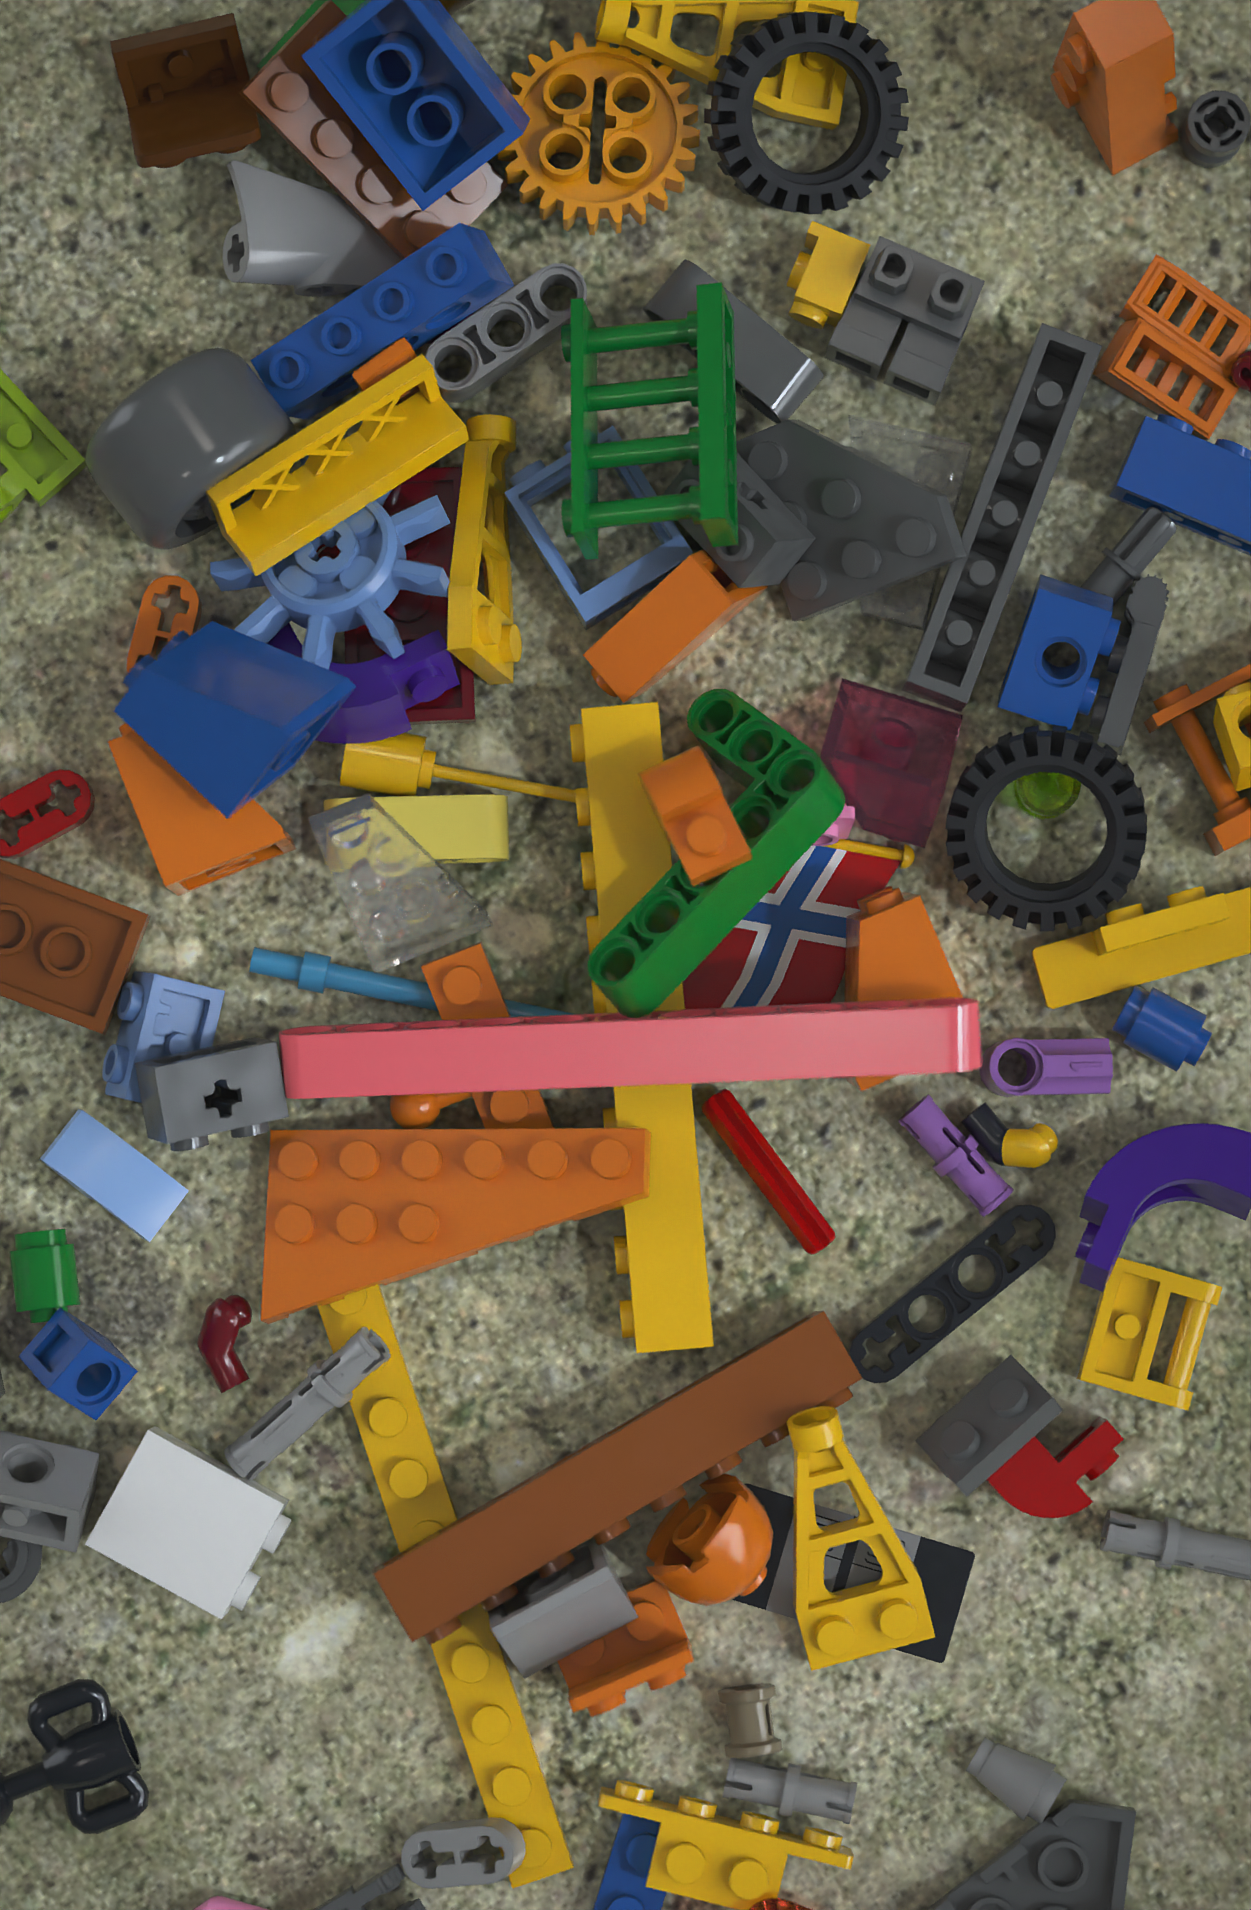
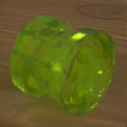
M1051 772L1034 773L1037 777L1033 776V774L1025 775L1013 783L1014 798L1019 808L1028 816L1039 820L1054 819L1064 814L1076 802L1081 790V783L1076 779ZM1055 779H1056L1057 782H1058L1059 789L1063 790L1064 792L1058 790V786H1057V783H1056Z

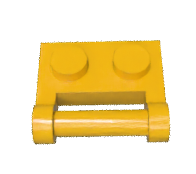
M1118 1257L1106 1287L1100 1294L1077 1379L1189 1411L1194 1392L1188 1391L1194 1365L1211 1304L1218 1306L1223 1287ZM1171 1293L1187 1298L1163 1383L1149 1380L1147 1377Z

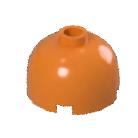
M722 1474L712 1480L707 1479L699 1486L707 1494L702 1496L690 1509L688 1501L683 1497L659 1524L646 1551V1556L654 1562V1566H646V1569L656 1581L680 1599L704 1606L730 1601L738 1595L747 1596L755 1591L767 1574L766 1564L771 1553L773 1530L764 1506L754 1493L736 1476Z

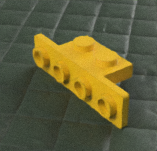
M1204 886L1191 888L1166 896L1169 908L1145 914L1142 903L1105 913L1108 924L1106 926L1099 927L1089 933L1034 948L1031 956L1047 1008H1059L1250 954L1251 887L1227 894L1223 892L1209 897L1206 896Z
M617 1780L615 1789L601 1787L598 1798L599 1807L660 1822L646 1879V1887L737 1910H775L788 1854L846 1869H851L854 1859L852 1850L841 1846L843 1836L831 1831L805 1827L803 1836L778 1830L780 1820L767 1815L742 1811L741 1820L716 1815L717 1805L703 1799L680 1795L678 1805L652 1799L654 1794L653 1788L626 1780Z

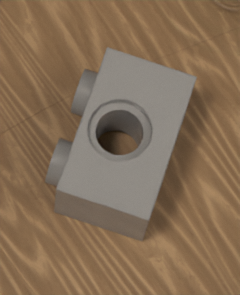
M0 1431V1536L76 1553L95 1497L99 1453L79 1449L72 1445H60L19 1436L8 1431Z

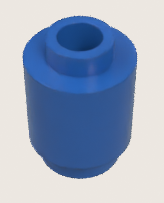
M1137 985L1133 988L1112 1027V1031L1125 1037L1123 1044L1176 1072L1183 1061L1192 1066L1196 1065L1212 1035V1032L1202 1028L1207 1015L1154 987L1148 992Z

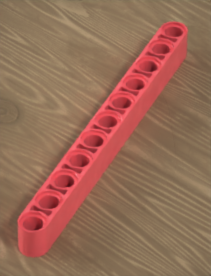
M973 998L653 1011L640 1018H629L620 1014V1012L320 1025L290 1028L279 1032L285 1096L291 1099L964 1072L982 1067L978 1000Z

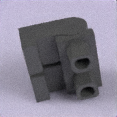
M880 236L843 316L833 332L824 358L877 380L902 320L908 322L907 329L889 366L883 384L936 406L985 281Z

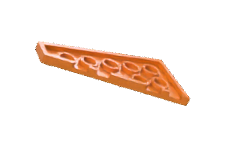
M646 1128L271 1130L261 1321L270 1324L288 1318L291 1313L318 1304L324 1306L344 1299L345 1295L378 1284L387 1285L479 1254V1250L506 1241L515 1242L533 1236L536 1231L569 1220L578 1221L649 1197L651 1132Z

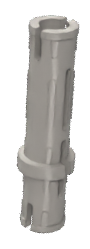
M364 1326L326 1361L320 1359L311 1365L307 1371L308 1377L289 1395H286L243 1436H240L224 1450L225 1458L233 1470L242 1478L246 1477L249 1481L253 1480L280 1453H283L326 1412H329L334 1406L341 1408L349 1402L353 1396L352 1390L370 1373L390 1359L391 1354L385 1342L373 1330H368Z
M1108 1510L1105 1515L1101 1530V1537L1105 1539L1100 1541L1101 1551L1123 1553L1154 1560L1156 1567L1168 1570L1171 1569L1172 1565L1243 1580H1251L1250 1540L1181 1526L1180 1520L1165 1517L1164 1522L1118 1513L1113 1510Z

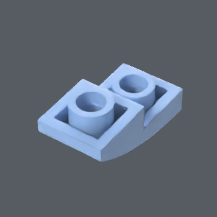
M81 1109L77 1110L40 1158L43 1163L83 1195L96 1201L138 1236L149 1242L189 1192L143 1154Z

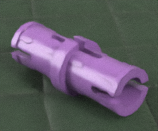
M929 1094L913 1105L898 1120L899 1124L906 1128L936 1162L933 1169L938 1175L943 1177L947 1174L979 1210L982 1217L996 1209L1014 1191L976 1150L979 1143L971 1134L964 1136L935 1104Z

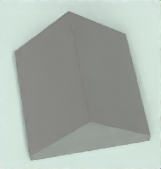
M594 1538L573 1548L571 1552L575 1560L552 1575L542 1579L538 1571L535 1570L516 1581L514 1584L519 1593L488 1611L494 1635L524 1679L638 1618L603 1544L598 1546Z

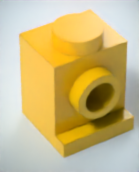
M812 221L807 231L804 246L813 250L812 255L800 251L786 285L796 290L788 315L794 320L812 328L823 329L825 323L836 327L854 292L867 261L871 245Z

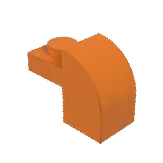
M698 745L638 773L647 799L668 842L671 841L692 887L752 859L751 851L723 796L721 786Z

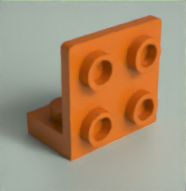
M655 1579L626 1591L638 1618L557 1661L569 1688L568 1702L573 1713L587 1708L590 1717L597 1716L625 1703L626 1698L624 1695L626 1690L647 1682L650 1690L653 1691L668 1686L687 1675L685 1665L694 1661L692 1646L668 1590Z

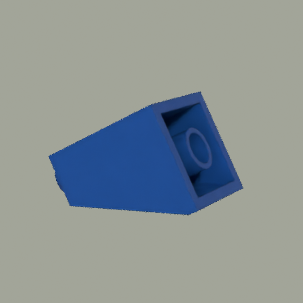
M211 621L191 636L184 630L179 632L161 650L157 660L150 654L143 657L123 679L122 683L129 690L113 711L228 819L294 768L357 686L345 676Z

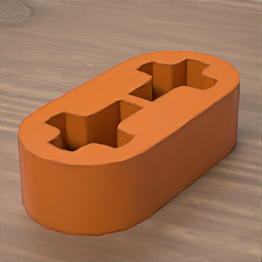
M166 575L155 579L147 587L142 597L127 656V672L146 655L150 654L154 658L159 640L168 643L183 630L189 636L197 632L201 618L202 602L198 592L188 580L179 576ZM172 589L180 590V598L189 605V609L186 614H175L170 632L162 631L165 617L163 611L155 606L158 598H169Z

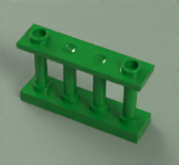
M722 282L696 285L697 310L688 311L687 318L597 327L584 299H570L571 324L562 325L561 345L566 363H571V498L562 500L561 514L566 537H574L586 560L598 559V528L692 519L694 525L702 524L712 547L738 545L734 311ZM690 344L692 350L697 349L698 368L688 369V375L597 385V353ZM688 401L691 402L692 407H698V426L689 427L688 434L598 443V411ZM691 460L693 466L699 465V485L690 486L689 493L598 502V469Z

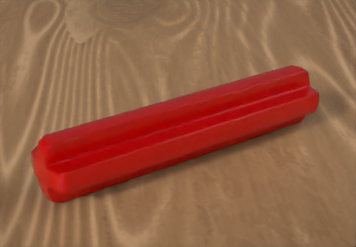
M722 1089L707 1099L701 1106L703 1114L806 1253L810 1255L817 1254L832 1243L836 1238L834 1230L731 1091Z

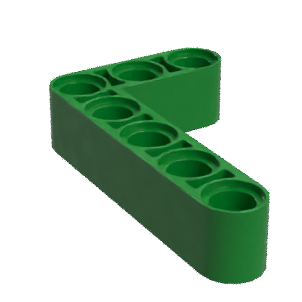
M713 689L699 696L689 708L687 724L714 763L747 788L729 808L751 851L752 859L693 887L680 860H678L595 947L588 960V975L620 1014L629 1018H640L657 1009L837 820L844 808V792L817 753L734 692L727 689Z

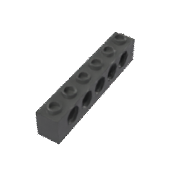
M1044 323L1041 324L960 535L967 557L954 561L948 566L902 691L960 713L967 705L1102 345Z

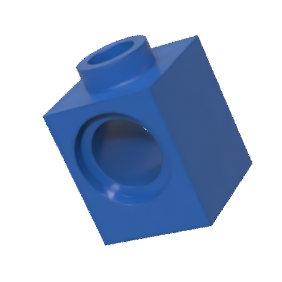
M61 1307L18 1356L47 1390L94 1420L101 1416L138 1372L108 1338Z

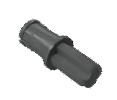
M1152 506L1146 508L1112 550L1105 547L1102 551L1105 558L1082 584L1081 588L1112 597L1114 606L1132 583L1140 580V574L1175 534L1177 527L1174 522L1159 509Z

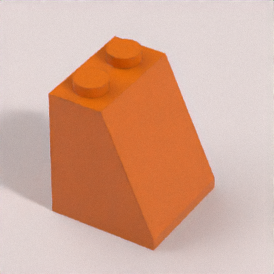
M127 723L119 727L122 736L108 741L164 886L176 895H183L296 849L293 839L287 831L254 799L227 819Z
M888 886L857 900L861 911L846 917L844 1002L963 998L920 895L909 892L901 893L900 888L893 889L892 886ZM898 1075L846 1077V1079L858 1090L864 1091Z

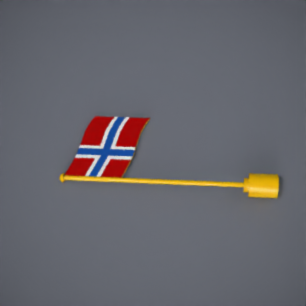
M402 733L374 742L346 743L340 775V786L393 796H416L418 787L430 789L432 777L576 803L575 790L436 765L437 752L425 750V736ZM839 839L837 843L832 845L811 846L682 982L685 1009L830 1003L837 992L845 972L846 917L861 911L857 903L858 899L885 888L899 864L900 869H905L912 865L915 859L913 849L907 844H904L901 850L846 839Z

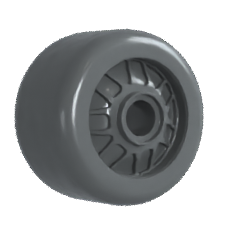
M210 348L194 353L167 367L121 402L102 422L90 439L86 451V464L95 483L135 535L152 548L168 550L187 544L219 526L207 496V490L296 434V431L289 416L250 366L238 354L229 349ZM256 489L249 491L230 503L231 509L237 508L250 495H253Z

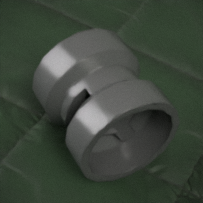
M1210 91L1201 95L1192 104L1179 131V142L1184 155L1193 164L1203 168H1218L1229 163L1237 155L1251 127L1250 113L1246 104L1237 95L1227 91ZM1221 119L1225 122L1227 129L1225 125L1221 122Z

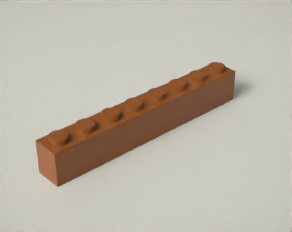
M814 1311L373 1568L372 1573L411 1642L424 1636L428 1645H431L459 1629L462 1623L458 1615L481 1603L483 1609L487 1612L519 1593L514 1583L537 1570L543 1579L573 1562L575 1557L571 1549L591 1537L594 1538L599 1546L622 1534L631 1527L627 1516L649 1504L653 1513L675 1503L687 1494L682 1484L702 1472H705L708 1479L712 1480L733 1469L743 1461L738 1451L760 1439L766 1448L790 1435L787 1421L794 1414L813 1407L828 1406L837 1408L853 1397L849 1386L863 1378L825 1312Z

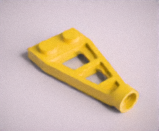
M601 0L595 25V40L628 46L708 85L709 81H716L720 70L715 68V65L721 55L728 56L732 49L730 43L733 41L734 31L742 23L759 22L763 19L771 20L777 18V14L788 12L834 14L845 17V20L850 23H856L859 2L853 0ZM630 11H636L638 15V24L635 28L627 27ZM680 13L715 17L719 22L714 54L704 56L676 46L670 38L673 17ZM802 52L788 56L782 60L780 73L777 76L762 78L755 92L752 107L774 118L834 130L839 125L847 72L830 57L816 52Z
M494 414L478 415L466 421L470 440L465 442L448 587L447 650L489 685L513 683L514 662H519L522 654L520 631L518 626L514 624L508 510L504 493L506 492L505 462L509 454L516 450L517 423L510 417ZM480 560L483 562L485 596L477 590Z
M821 1406L794 1414L787 1421L794 1449L793 1605L811 1671L935 1638L919 1573L844 1441L837 1409ZM842 1481L849 1486L857 1505L858 1517L819 1527L816 1522L813 1497L815 1489ZM857 1540L867 1543L881 1565L882 1574L880 1579L836 1592L828 1591L824 1585V1557L828 1549Z

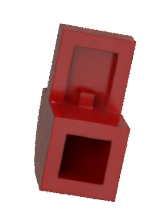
M1100 1416L1054 1457L1034 1436L986 1481L998 1495L1021 1512L1040 1518L1069 1516L1093 1503L1076 1482L1084 1475L1090 1481H1093L1111 1467L1119 1458L1114 1448L1124 1438L1107 1419Z

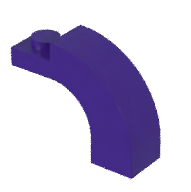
M290 623L266 643L302 658L303 645L298 640ZM439 630L404 645V653L395 659L386 653L378 658L361 663L340 664L331 662L328 670L347 677L357 687L315 740L337 744L368 743L394 737L412 730L405 709L421 702L432 701L442 695L444 691L460 684L450 652L447 650V645Z
M1206 1123L1170 1126L1136 1139L1112 1156L1093 1179L1085 1194L1079 1217L1089 1221L1075 1254L1076 1258L1085 1261L1079 1283L1103 1292L1129 1231L1141 1216L1159 1205L1175 1201L1198 1202L1246 1221L1251 1210V1133L1238 1128Z

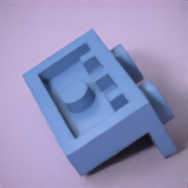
M134 971L131 982H127L123 986L118 999L117 1015L122 1021L117 1042L109 1047L103 1062L102 1076L103 1080L107 1082L105 1094L141 1103L135 1068L136 1062L211 1047L225 991L154 973Z

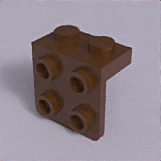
M234 13L110 41L112 56L128 110L134 155L139 167L171 168L183 163L188 158L209 153H235L261 138L262 134L257 111L238 93L251 79Z

